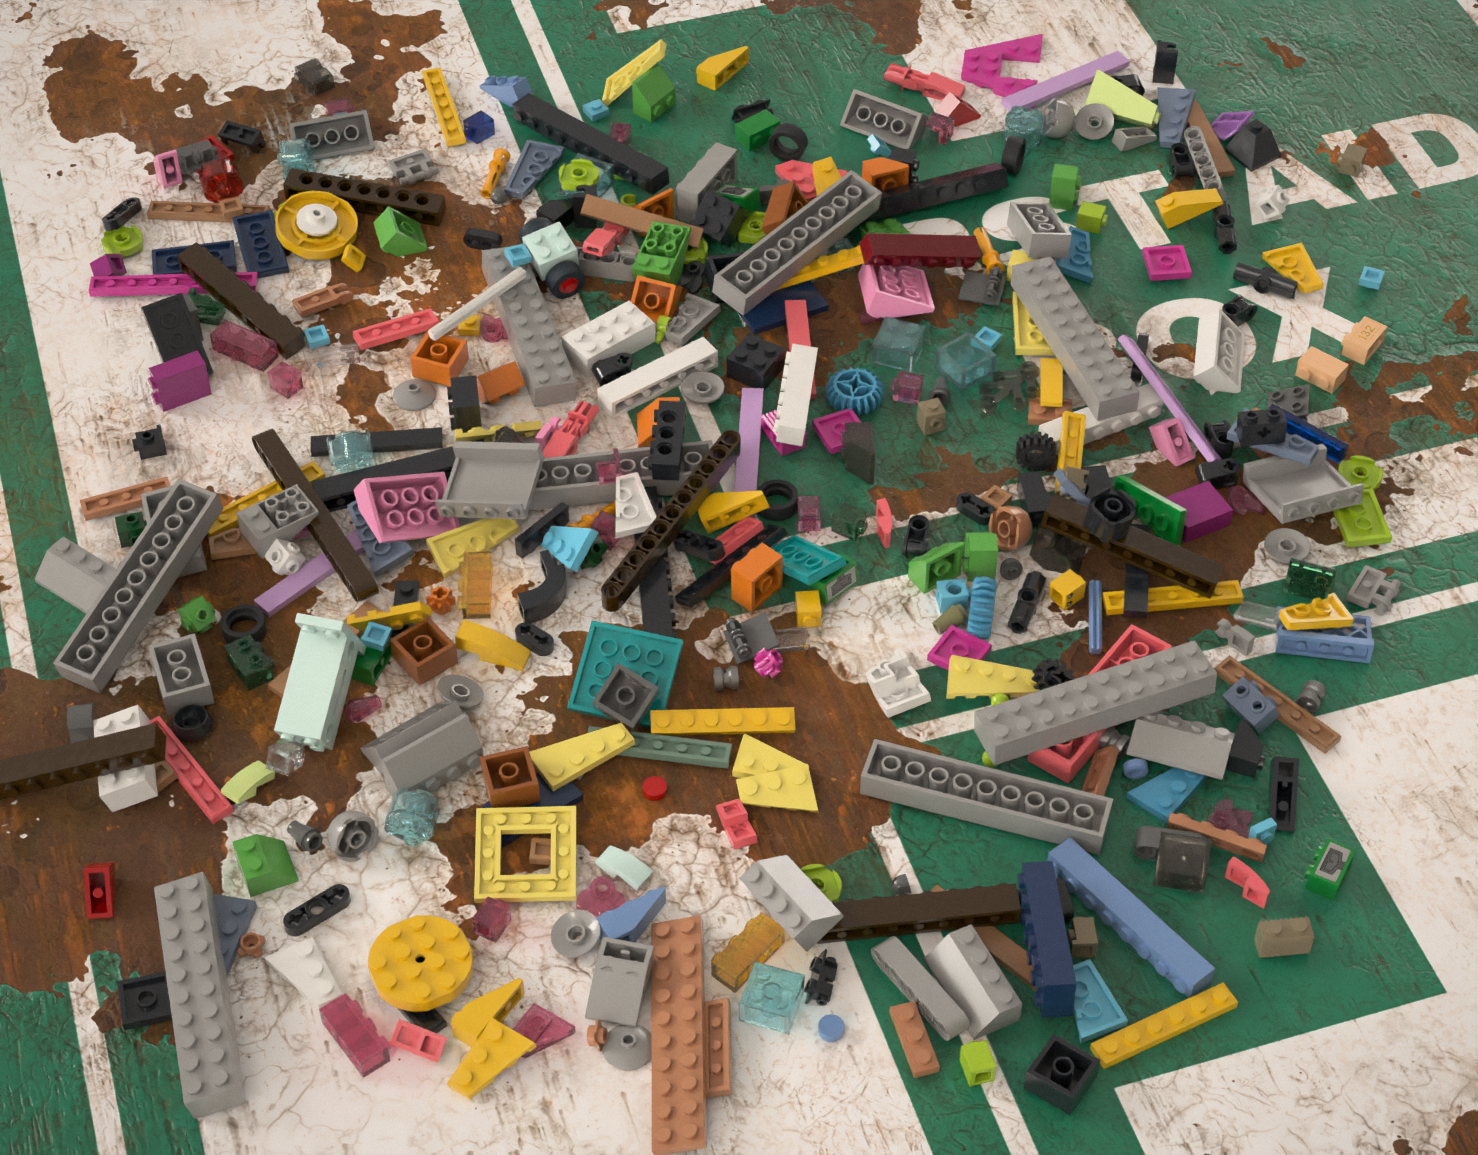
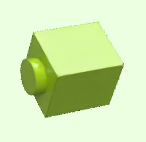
M1082 201L1077 214L1076 228L1099 234L1102 226L1106 227L1107 224L1106 206Z
M987 1040L971 1041L961 1046L959 1060L969 1087L995 1081L997 1066Z

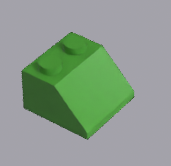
M659 64L654 65L632 82L633 113L649 122L660 117L676 103L675 87Z
M389 206L373 222L380 242V248L386 253H391L398 257L423 252L428 249L420 223Z
M962 542L945 543L919 557L913 558L909 562L908 578L925 594L936 588L937 581L951 580L960 576L964 544Z
M254 834L232 842L250 897L299 881L283 840Z

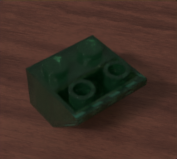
M1292 557L1283 592L1312 600L1318 597L1322 600L1326 599L1328 594L1332 592L1337 569Z

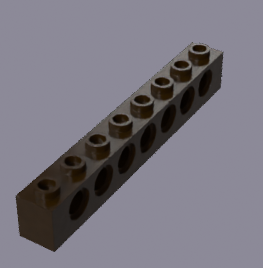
M293 168L290 169L283 184L286 199L302 192L323 191L345 200L352 206L355 212L380 216L389 206L419 223L438 227L446 211L445 195Z

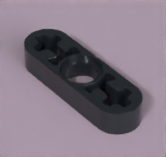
M128 198L102 218L104 229L106 231L119 229L142 210L140 198Z
M1139 333L1137 345L1146 356L1150 334ZM1133 361L1130 378L1132 381L1141 382L1142 372Z
M681 530L673 540L676 550L707 561H718L725 556V550L721 541L690 530Z
M342 884L333 885L288 912L283 918L286 933L290 936H300L347 908L351 902L349 889ZM336 895H338L339 897H343V898H342V899H339V898H337V897H336V898H334V897H335ZM316 906L324 908L320 914H312L310 911ZM293 921H295L296 923H299V922H300V924L296 926L294 923L291 924V922H293Z

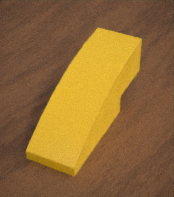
M1040 358V406L1062 407V365L1058 359Z
M463 620L455 636L456 649L478 654L480 661L523 671L531 655L529 649L508 636L470 621Z

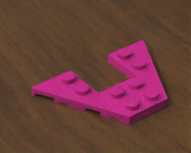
M1043 34L965 50L961 80L973 83L980 88L985 86L992 89L994 94L1003 98L1036 85L1038 80L1000 77L1002 60L1040 63Z

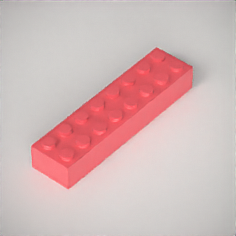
M1131 624L1089 674L1172 648V645ZM1106 729L1028 754L1027 761L1069 784L1099 748L1100 739Z

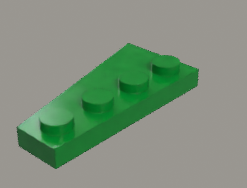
M1125 475L1117 476L1114 491L1122 490L1133 498L1136 505L1135 513L1139 516L1140 522L1143 525H1151L1150 527L1155 531L1154 535L1156 537L1180 546L1187 509Z

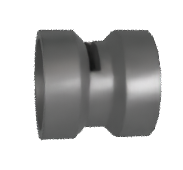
M730 666L725 670L721 667H713L715 691H721L725 687L731 690L739 689L737 666Z
M1308 680L1303 685L1302 692L1298 695L1296 703L1309 713H1316L1321 705V701L1326 696L1327 690L1322 683L1316 680Z
M1109 727L1100 739L1099 748L1102 749L1114 745L1119 750L1117 758L1121 759L1127 753L1131 737L1125 734L1120 735L1115 728Z

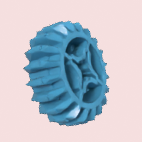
M851 366L849 370L842 368L840 372L835 371L834 375L830 376L826 385V398L830 407H833L835 411L849 408L858 417L862 413L868 415L869 411L875 412L876 407H880L884 395L883 383L880 377L875 376V372L869 373L867 368L864 370H860L859 367L852 369Z
M982 576L976 577L973 581L967 633L980 639H988L991 635L997 588L995 579Z

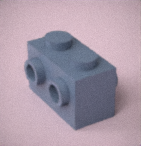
M1242 676L1222 697L1226 704L1259 735L1280 716L1276 709L1278 704L1271 696L1267 695L1265 697L1261 694L1260 691L1262 689L1255 681L1251 680L1249 682Z

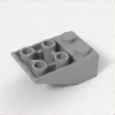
M296 484L237 512L240 532L263 559L276 538L291 541L319 514V511Z
M603 937L596 959L585 1013L586 1019L601 1020V1022L636 1028L654 964V946Z

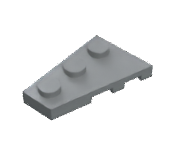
M687 293L685 303L680 305L677 317L672 319L665 332L666 340L683 346L721 312L719 304Z

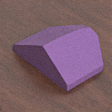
M1225 112L1210 126L1218 140L1224 141L1238 132L1243 125L1247 124L1255 115V112Z

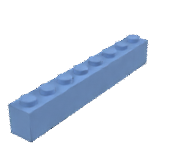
M1068 838L1048 853L1047 861H1053L1055 875L1057 878L1063 877L1068 891L1075 893L1088 909H1092L1100 916L1105 925L1112 927L1124 942H1128L1137 951L1141 958L1149 961L1161 976H1165L1174 985L1178 992L1190 998L1212 983L1215 968L1072 838Z

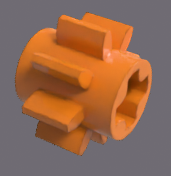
M439 586L431 589V596H426L427 605L431 607V611L439 615L451 612V605H456L452 589L448 590L445 587Z

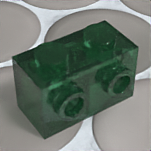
M250 634L224 646L227 661L248 691L274 679L272 669L275 666L270 656L266 657L263 654L262 645L259 641L255 642Z

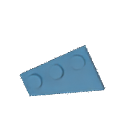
M1070 226L1069 232L1072 234L1068 258L1056 260L1055 264L1062 274L1091 284L1093 273L1091 272L1092 260L1090 259L1089 232Z
M1174 767L1127 792L1126 798L1165 823H1168L1170 814H1176L1205 782L1208 776Z

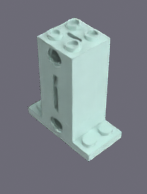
M297 613L295 623L301 630L274 731L281 736V740L287 741L289 746L301 748V745L310 746L309 749L324 752V749H333L357 655L364 656L366 646L344 621Z

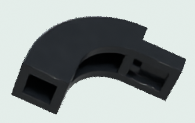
M549 550L540 552L541 569L545 576V581L535 589L517 593L518 608L524 622L535 623L549 617L562 605L566 597L564 564L558 565L556 558L551 557Z

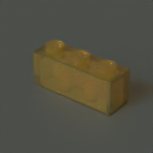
M464 552V561L459 562V573L463 575V578L458 580L459 592H462V596L457 598L458 610H462L463 619L491 618L492 552Z
M761 912L755 919L752 918L747 922L744 930L739 935H734L730 939L728 946L722 952L719 951L713 956L711 960V976L736 993L785 943V929Z

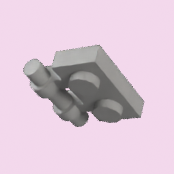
M425 149L388 161L389 168L396 178H399L401 186L406 184L413 185L421 179H431L432 176L439 173L436 166L432 167L433 161Z
M1365 565L1350 589L1346 600L1366 609L1372 603L1376 605L1374 612L1382 616L1385 611L1389 610L1392 598H1395L1399 593L1401 583L1397 579L1388 582L1385 580L1387 573ZM1379 590L1384 592L1383 596L1377 594Z

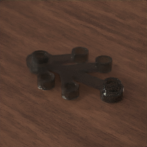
M1026 361L1017 370H998L993 372V382L984 381L979 384V393L983 395L979 400L980 409L986 414L995 412L997 403L1013 391V408L1015 410H1023L1026 407V401L1022 396L1020 384L1026 380L1028 386L1026 388L1027 398L1035 399L1039 397V387L1035 383V378L1040 374L1037 364L1032 361ZM993 389H1001L995 395H991Z

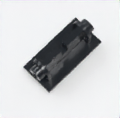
M758 100L750 105H740L734 109L731 119H735V123H739L765 109L773 114V110L768 108L771 100Z
M826 949L811 961L809 970L812 971L811 978L807 981L804 992L807 993L805 1004L814 999L817 1000V1004L825 1006L831 999L833 984L825 980L829 982L835 980L838 964L834 957L826 958Z

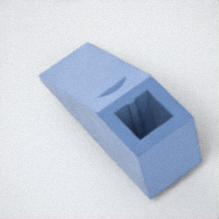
M493 75L487 77L485 82L479 85L480 89L509 107H513V103L528 93L533 95L527 78L518 77L517 75L507 77L506 75L495 77Z
M662 886L656 890H650L645 895L635 900H629L622 906L612 911H606L596 919L601 927V939L608 937L636 942L666 904L665 887Z

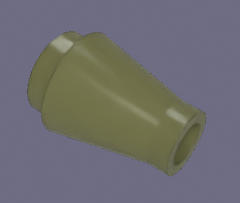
M951 605L932 624L937 633L940 634L947 631L951 625L955 627L964 625L965 621L968 620V615L962 605Z

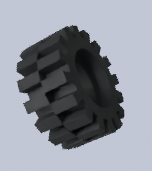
M1033 431L1030 432L1029 436L1025 433L1023 438L1019 437L1016 443V459L1023 469L1027 466L1028 471H1031V468H1034V472H1038V468L1044 471L1045 466L1050 468L1051 464L1055 463L1056 443L1052 437L1048 438L1047 433L1041 435L1042 432L1038 431L1037 434H1034ZM1032 450H1039V451H1042V452H1040V453H1032V452H1030V451H1032Z

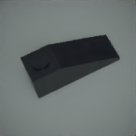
M1274 756L1270 762L1269 818L1276 822V831L1294 832L1299 771L1298 758Z

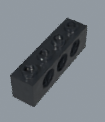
M659 401V409L654 410V423H657V425L652 426V438H655V441L650 442V454H653V457L648 458V470H652V479L679 481L686 424V402Z

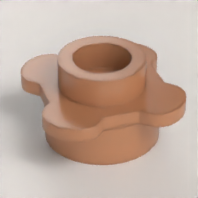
M253 932L246 933L240 939L241 947L237 950L238 955L241 957L246 955L253 956L254 958L261 957L263 954L262 946L266 943L265 937Z
M596 1020L595 1025H589L587 1029V1042L589 1046H597V1051L601 1052L603 1044H606L608 1041V1030L603 1028L601 1020Z

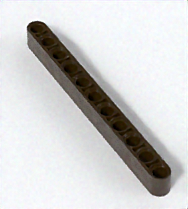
M272 428L252 436L255 450L282 491L297 484L319 511V514L306 527L354 600L358 603L379 594L375 579L275 430Z
M727 430L721 434L601 587L603 609L615 612L624 605L741 453V436L737 431Z

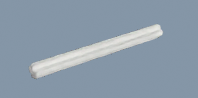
M518 267L429 329V337L434 341L438 340L526 278V271Z

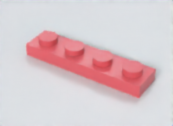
M430 308L353 331V338L359 348L364 350L428 331L437 325L439 320Z

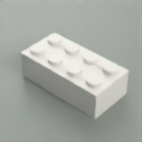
M627 301L562 336V346L567 359L589 378L594 375L591 369L595 362L619 353L631 355L655 342V322L631 301Z
M135 705L93 720L94 738L151 723L139 705ZM155 763L105 776H98L99 797L114 812L158 796Z

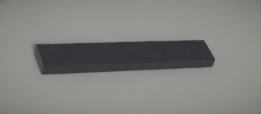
M442 427L311 436L310 452L311 457L443 448Z
M772 524L766 526L762 531L675 596L676 602L691 608L731 578V568L735 562L743 559L751 549L756 548L761 543L772 547L787 535L785 528Z
M1131 524L1135 528L1150 533L1151 525ZM1126 563L1123 616L1147 618L1149 572Z

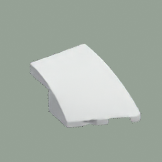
M900 647L895 650V655L889 660H881L877 666L872 667L865 673L877 702L888 718L931 701L930 693L921 684L919 674L910 665L908 656Z

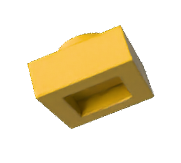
M350 243L345 247L341 261L357 273L362 269L366 255Z
M472 315L460 323L458 328L459 336H480L481 315Z

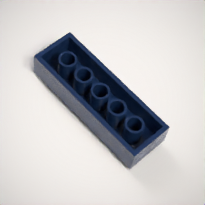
M1053 861L1022 863V872L1017 874V884L1020 889L1017 891L1022 907L1020 924L1025 925L1026 929L1023 930L1024 945L1029 946V950L1026 953L1028 966L1032 965L1033 971H1030L1031 986H1036L1037 992H1034V1004L1036 1008L1040 1007L1041 1018L1073 1016L1076 979Z

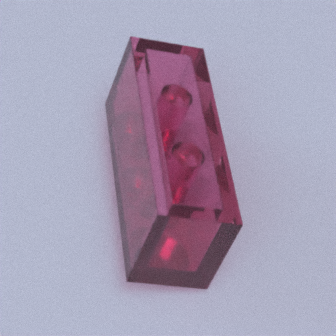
M226 319L210 334L214 351L262 372L279 357L276 341Z
M347 993L319 1009L322 1024L363 1078L390 1062L389 1050L391 1046L385 1036L380 1037L377 1034L374 1022L370 1017L367 1019L362 1014L363 1010L356 999L352 1001Z

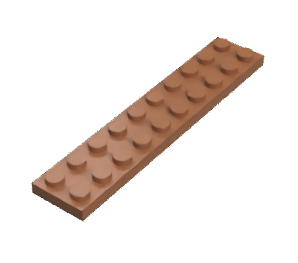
M701 915L651 924V946H654V964L651 971L652 1153L654 1155H667L707 1148L703 919Z

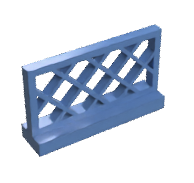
M1277 606L1275 653L1370 663L1374 648L1370 616L1351 614L1354 618L1352 627L1328 628L1329 630L1325 632L1321 629L1294 631L1286 630L1287 628L1279 618L1280 609L1286 607ZM1354 623L1365 624V626L1359 629ZM1348 628L1352 633L1347 634L1342 630Z

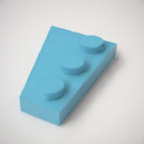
M551 526L544 535L541 546L549 550L554 557L569 569L577 572L598 531L590 528Z
M1089 959L1073 965L1076 979L1074 1014L1080 1044L1127 1026L1128 1019L1092 961Z

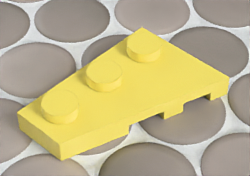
M744 733L732 770V776L745 778L805 765V763Z
M808 764L736 779L740 801L743 805L786 808L787 810L795 811L805 810L818 813Z

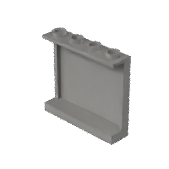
M455 441L453 451L456 458L443 498L435 499L440 517L526 519L544 462L540 443Z
M1323 444L1318 445V454L1310 466L1276 455L1245 463L1243 469V483L1282 524L1361 504L1364 484L1351 485L1326 460L1327 448Z

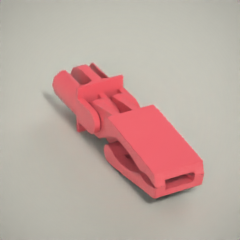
M891 63L883 77L886 82L902 86V91L904 88L923 92V96L943 100L949 92L962 98L966 90L965 85L935 72H931L930 75L923 74L920 71L911 69V65L907 68Z
M605 222L603 228H596L584 241L582 252L601 257L614 251L615 245L621 246L622 239L628 235L630 229Z
M580 400L573 412L568 411V417L561 429L555 430L543 450L544 458L574 455L578 449L577 443L580 438H583L586 432L589 433V425L598 414L599 407Z

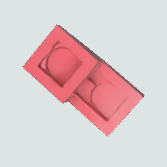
M883 498L877 500L876 505L877 535L886 549L890 548L892 516L886 499Z
M740 799L716 805L721 823L734 850L758 843L757 835L748 821V813Z
M1233 856L1228 863L1225 878L1244 888L1243 898L1264 909L1270 894L1269 888L1249 866Z
M399 1019L389 1044L438 1063L448 1037Z

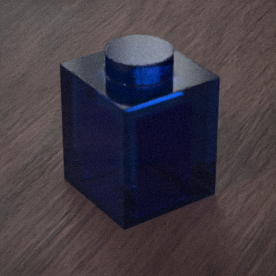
M482 110L463 120L465 137L476 144L495 135L494 119Z

